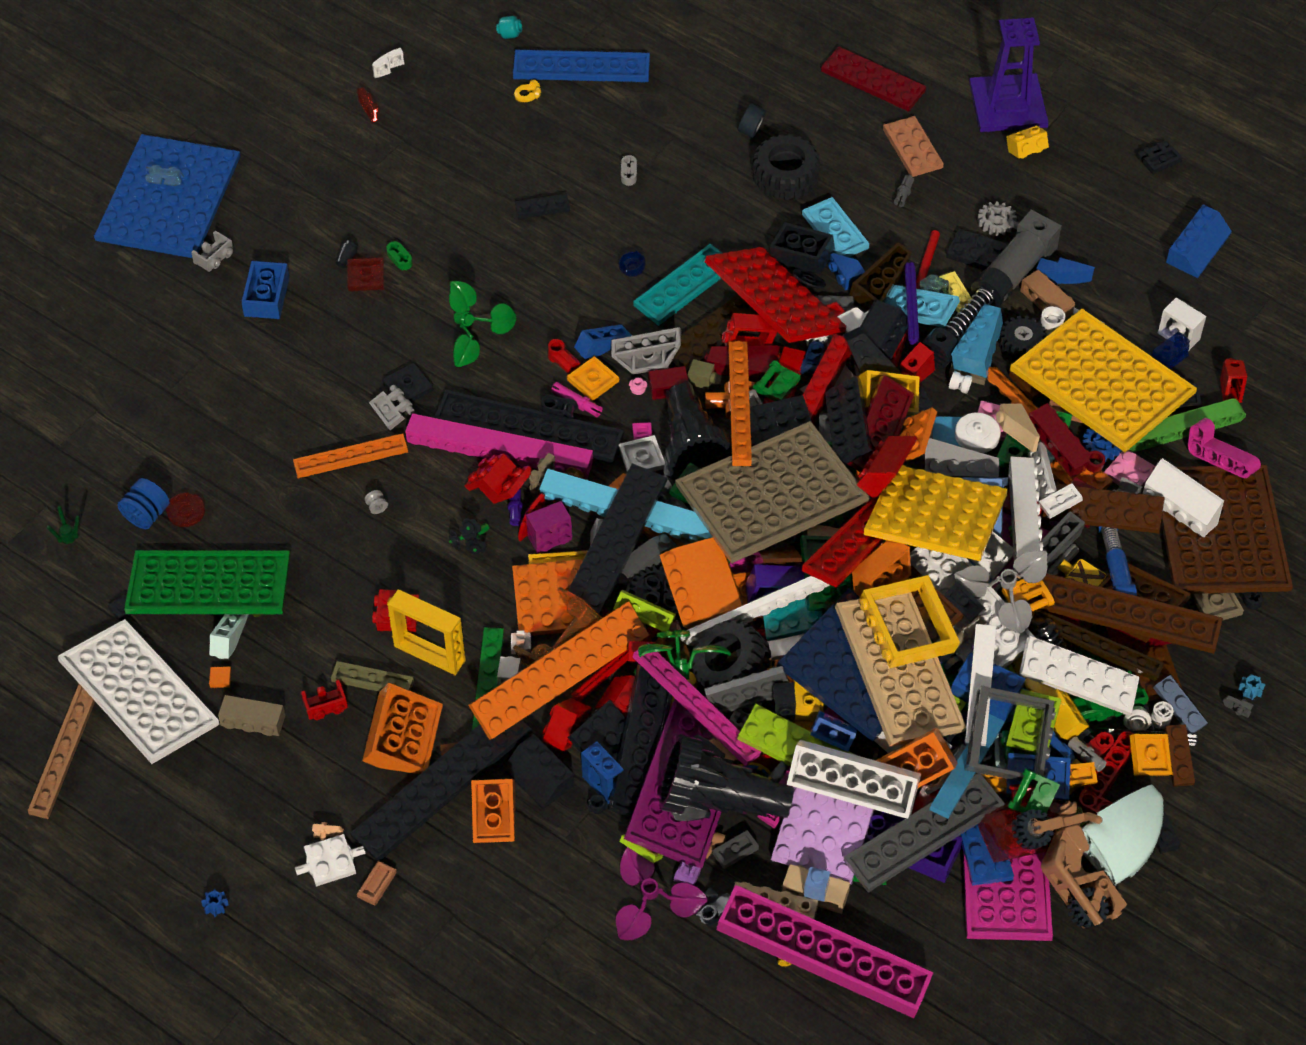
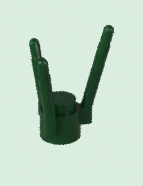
M58 506L62 526L58 533L49 525L47 529L57 538L58 543L70 544L79 538L78 527L80 517L79 515L76 516L73 529L72 526L67 525L62 508Z

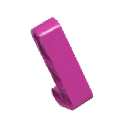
M1203 418L1190 428L1188 450L1193 456L1242 478H1248L1260 469L1261 463L1256 456L1214 438L1215 425L1209 418Z

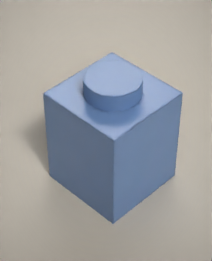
M810 867L805 882L804 897L824 902L829 886L830 872Z

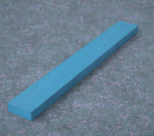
M989 714L986 746H981L978 764L982 763L1006 722ZM969 745L965 747L957 761V766L950 772L929 809L947 819L951 816L976 773L965 770Z

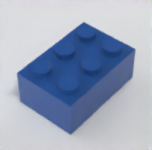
M251 261L241 302L244 316L280 319L290 278L286 263Z
M971 652L951 688L954 696L968 704L973 653ZM993 663L991 688L1020 694L1021 689L1024 687L1025 678ZM990 699L989 714L1006 721L1015 704Z

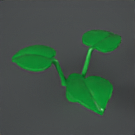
M460 281L450 282L449 294L450 307L456 312L454 321L467 333V335H460L455 342L453 351L455 367L471 364L479 356V343L476 340H472L473 335L466 328V326L473 324L474 320L491 322V331L496 334L507 333L516 322V314L512 308L502 303L492 308V319L474 317L468 311H470L469 306H473L476 303V292L472 286Z
M687 630L657 633L659 638L675 637L677 654L675 663L670 651L673 649L672 646L644 644L638 648L639 657L651 652L667 651L671 665L686 680H689V669H692L695 654L700 652H719L731 656V653L727 648L719 645L700 646L693 649L688 663L686 658H681L679 637L690 636V631Z

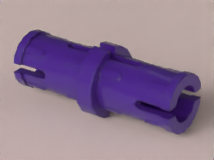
M520 489L513 498L509 499V523L512 526H519L522 522L521 511L523 510V504L521 503Z

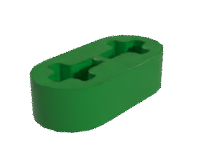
M390 242L386 246L387 256L397 268L408 270L412 267L411 255L399 242Z

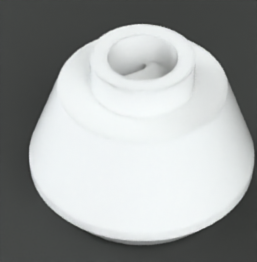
M1133 706L1132 714L1124 716V725L1128 729L1146 730L1152 722L1151 716L1142 706Z

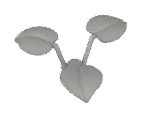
M1031 551L1020 555L1014 561V570H1004L1001 573V577L997 576V579L991 583H988L990 581L989 572L982 566H969L955 572L956 582L958 581L975 598L983 597L986 594L987 587H991L997 582H1000L1004 589L1009 590L1011 603H1005L1000 607L998 617L1004 627L1020 634L1030 625L1032 609L1025 600L1014 601L1013 588L1016 586L1017 578L1023 577L1028 583H1038L1043 580L1047 573V552Z

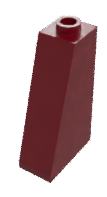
M729 346L711 347L709 354L706 353L704 362L714 364V372L730 377ZM747 346L749 381H760L769 369L770 363L773 360L777 361L780 346ZM771 377V379L767 382L766 385H769V382L773 380L772 377Z

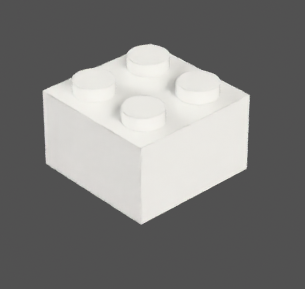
M1175 298L1163 310L1158 334L1188 352L1200 340L1206 316L1187 305V303Z

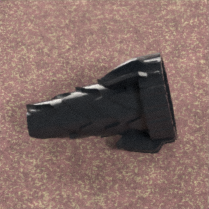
M685 380L684 383L674 385L669 390L666 389L665 398L669 414L667 422L671 435H668L670 442L665 450L664 475L671 477L675 483V480L680 477L689 463L702 469L732 456V444L730 435L725 430L715 426L713 418L709 419L707 410H703L698 395H695L690 382Z
M682 734L678 735L669 755L663 776L659 798L660 809L671 812L677 821L710 818L711 811L709 809L727 813L729 810L740 814L753 813L765 817L769 814L788 818L795 791L794 787L773 782L764 776L753 773L750 768L732 764L733 760L726 759L724 752L700 735L693 737Z

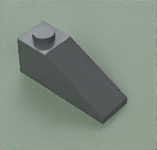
M666 533L649 539L631 553L622 571L623 574L630 578L638 575L640 570L644 572L646 567L651 570L653 566H661L660 554L676 548V543Z

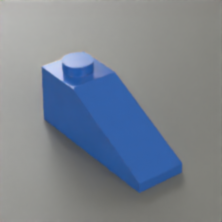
M623 325L582 330L574 348L584 359L594 356L599 357L611 350V340L632 335Z

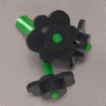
M466 518L462 522L463 526L460 527L462 536L457 537V533L453 529L450 530L449 543L456 550H461L460 540L466 539V550L472 554L485 552L487 544L484 541H480L479 538L480 535L489 530L488 524L480 526L477 524L476 519L470 520Z

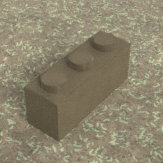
M227 695L224 696L218 714L220 725L227 729H242L245 732H259L267 736H279L286 716L283 705Z

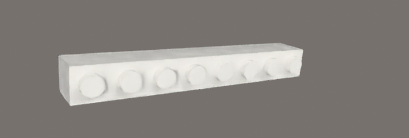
M1010 458L1008 474L1014 561L1024 553L1043 551V542H1040L1042 539V529H1039L1041 526V516H1038L1040 514V504L1037 503L1039 501V491H1036L1038 489V478H1035L1037 477V466H1034V458Z

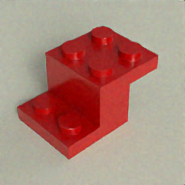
M504 453L497 456L493 455L489 459L484 458L478 464L479 468L468 476V482L464 486L469 491L479 488L495 504L513 498L529 478L533 469L530 466L518 468Z

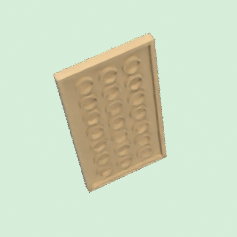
M911 592L875 600L898 652L932 644ZM859 599L837 603L835 606L836 612L889 747L909 743L935 728H938L942 736L965 732L966 725L938 657L889 668L885 658L883 659L879 644H876L874 640V633L871 627L867 625L864 611L860 609Z

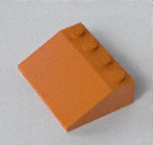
M713 537L679 546L660 554L683 627L691 629L743 606L728 559Z
M388 683L379 692L362 761L382 769L421 774L429 766L443 704Z

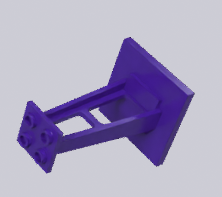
M1034 18L999 20L1002 42L993 76L974 77L969 80L980 132L1020 130L1036 125L1040 128H1048V118L1037 73L1032 74L1033 46L1040 45ZM1024 46L1023 61L1007 63L1010 47ZM1007 69H1022V74L1004 75Z

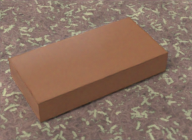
M378 861L358 891L357 897L376 906L396 875V869Z

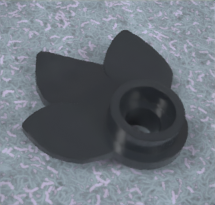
M708 888L704 893L707 897V903L694 915L700 917L704 925L712 926L719 921L730 898V894L727 893L719 897L712 888Z

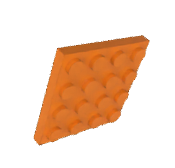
M584 559L512 566L519 631L531 633V636L583 631L597 622L595 613L564 599Z

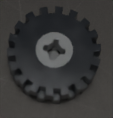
M1017 316V319L1012 317L1010 321H1006L1002 325L999 348H1002L1001 352L1003 354L1006 353L1008 359L1013 357V361H1017V359L1047 336L1045 333L1046 329L1042 327L1041 322L1036 323L1035 318L1029 320V316H1025L1024 319L1021 316Z

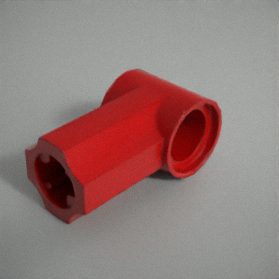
M553 339L549 342L548 359L551 362L557 363L567 374L572 373L580 366V362L565 348L562 340Z

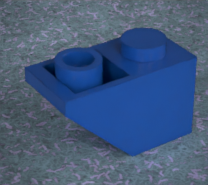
M835 253L830 254V262L828 263L830 271L834 272L838 284L842 285L845 291L851 289L852 283L865 272L856 259Z

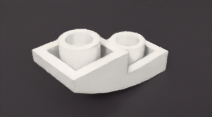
M401 48L386 53L372 64L374 78L391 74L390 68L404 64Z

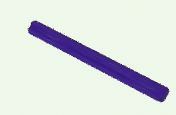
M910 262L905 264L908 340L913 345L919 343L916 271L914 263Z

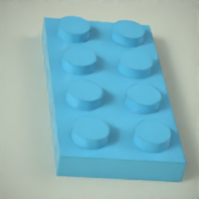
M833 197L802 210L803 217L814 230L833 235L835 245L833 253L850 257L869 249V242Z
M894 285L884 303L901 308L907 315L906 287ZM916 289L918 323L945 328L960 302L959 297Z

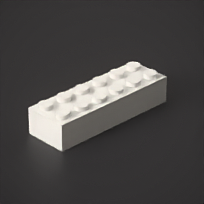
M800 740L795 748L787 785L908 819L912 812L921 773Z

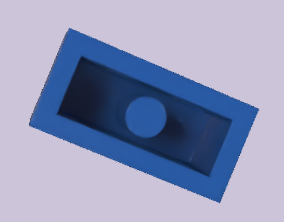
M819 710L811 727L810 735L848 752L856 736L857 729Z

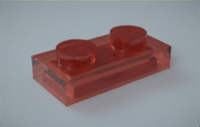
M364 87L358 88L359 103L371 122H377L378 113H380L377 104L373 103L371 94L367 93Z

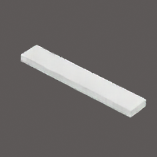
M976 624L966 745H969L977 690L981 686L991 688L996 638V626ZM990 699L987 701L981 746H986Z

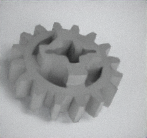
M996 201L995 205L989 202V206L983 205V209L979 210L977 221L979 222V227H983V231L988 230L989 235L994 232L998 236L999 233L1005 235L1006 231L1011 232L1012 227L1009 226L1011 220L1016 221L1017 216H1015V210L1011 211V206L1005 207V203L999 205Z

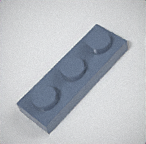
M1171 675L1153 687L1163 702H1167L1173 707V714L1181 725L1186 724L1187 733H1195L1207 724V721Z

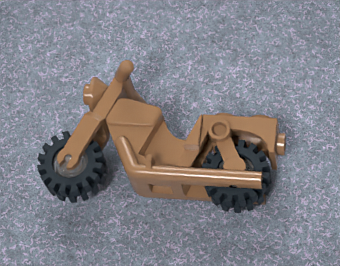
M1070 800L1059 807L1061 809L1058 813L1060 817L1045 818L1047 814L1045 812L1041 813L1039 809H1031L1015 817L1016 820L1012 823L1016 825L1012 827V831H1016L1013 837H1018L1017 844L1022 843L1021 847L1031 850L1048 844L1047 842L1051 841L1041 863V869L1067 905V909L1071 911L1068 915L1074 917L1071 919L1073 923L1077 922V926L1087 928L1097 926L1103 923V920L1109 918L1114 920L1122 914L1121 910L1127 906V903L1104 870L1088 873L1081 866V857L1084 851L1089 850V844L1079 824L1086 821L1101 824L1103 821L1101 816L1091 812L1076 815L1077 803H1071ZM1052 830H1056V831H1055V834H1054V836H1053V839H1052L1051 837H1049V836H1052L1053 833H1054V831H1052Z

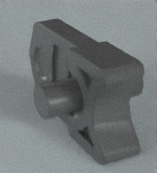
M1228 695L1223 700L1224 706L1235 710L1237 715L1249 718L1253 704L1248 703L1246 699L1241 701Z

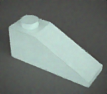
M225 614L210 634L211 656L229 659L237 646L249 614Z

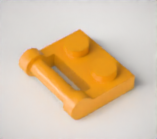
M1021 579L1016 582V586L1013 588L1015 602L1018 600L1027 601L1039 595L1043 596V599L1029 604L1032 612L1044 606L1049 607L1055 604L1043 580L1038 583H1028ZM1002 588V593L1008 603H1011L1009 590Z

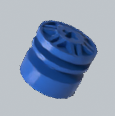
M140 478L130 488V492L121 498L117 506L121 514L129 522L146 530L157 520V515H161L165 511L170 501L166 493L159 486L148 479Z

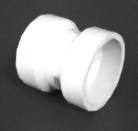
M954 371L949 383V389H959L962 393L967 394L972 382V376H963L960 372Z
M1158 702L1154 705L1151 719L1155 728L1164 729L1165 726L1170 725L1174 710L1169 703Z

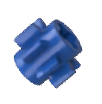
M214 889L212 892L205 893L206 900L201 901L202 906L205 907V913H211L214 917L225 913L224 906L229 905L228 899H225V892L219 893Z

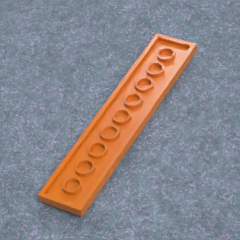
M628 601L469 704V707L487 737L491 740L628 650L629 641H641L649 636Z

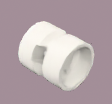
M1051 306L1042 311L1040 322L1042 327H1045V333L1048 336L1065 321V313L1058 307Z

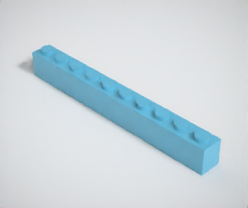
M547 469L540 486L541 494L545 495V499L548 501H562L563 505L569 507L572 505L578 506L583 511L590 512L591 510L603 517L606 516L619 490L551 469ZM660 501L656 502L645 527L652 528L654 532H666L677 539L683 537L691 543L712 538V535L694 511Z

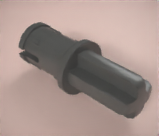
M905 175L901 186L898 187V193L894 199L896 206L900 200L899 207H903L907 196L911 194L910 189L914 182L912 175Z

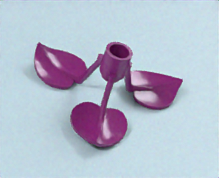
M627 847L621 859V876L631 886L637 885L641 881L643 901L640 910L635 905H627L619 910L616 916L618 938L621 940H634L648 932L652 919L649 914L643 911L646 901L655 899L658 894L663 895L668 900H672L670 908L673 913L680 917L694 915L707 903L706 895L692 884L678 883L672 887V896H669L663 889L658 888V883L651 878L655 869L654 863Z

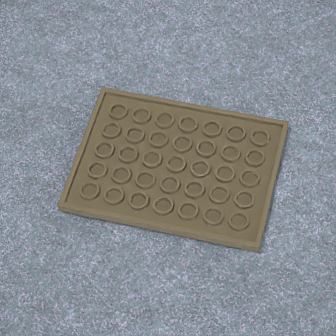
M811 421L752 446V466H732V456H729L675 480L676 486L731 564L869 502V496L856 485L858 483Z

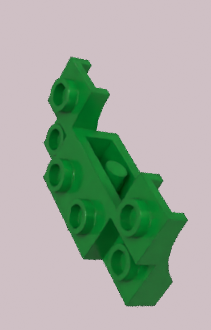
M1139 684L1137 686L1134 706L1145 705L1149 700L1145 689ZM1068 693L1083 718L1088 719L1089 722L1094 720L1102 721L1114 715L1116 717L1124 715Z

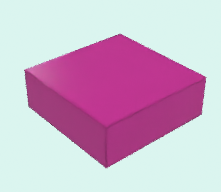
M651 422L632 423L634 440L652 436Z

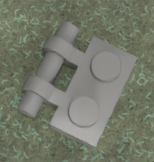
M396 385L390 387L391 393L388 396L383 391L369 402L389 430H392L405 419L402 416L404 411L409 415L415 412L410 400L404 397V392L397 388ZM398 400L400 404L395 406L393 402Z

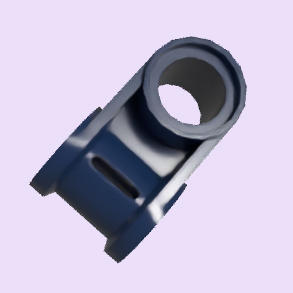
M814 341L809 344L806 356L802 362L801 374L809 373L814 375L824 355L825 347L821 342Z

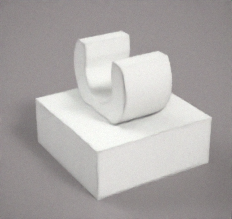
M525 631L511 633V654H531V633H525Z

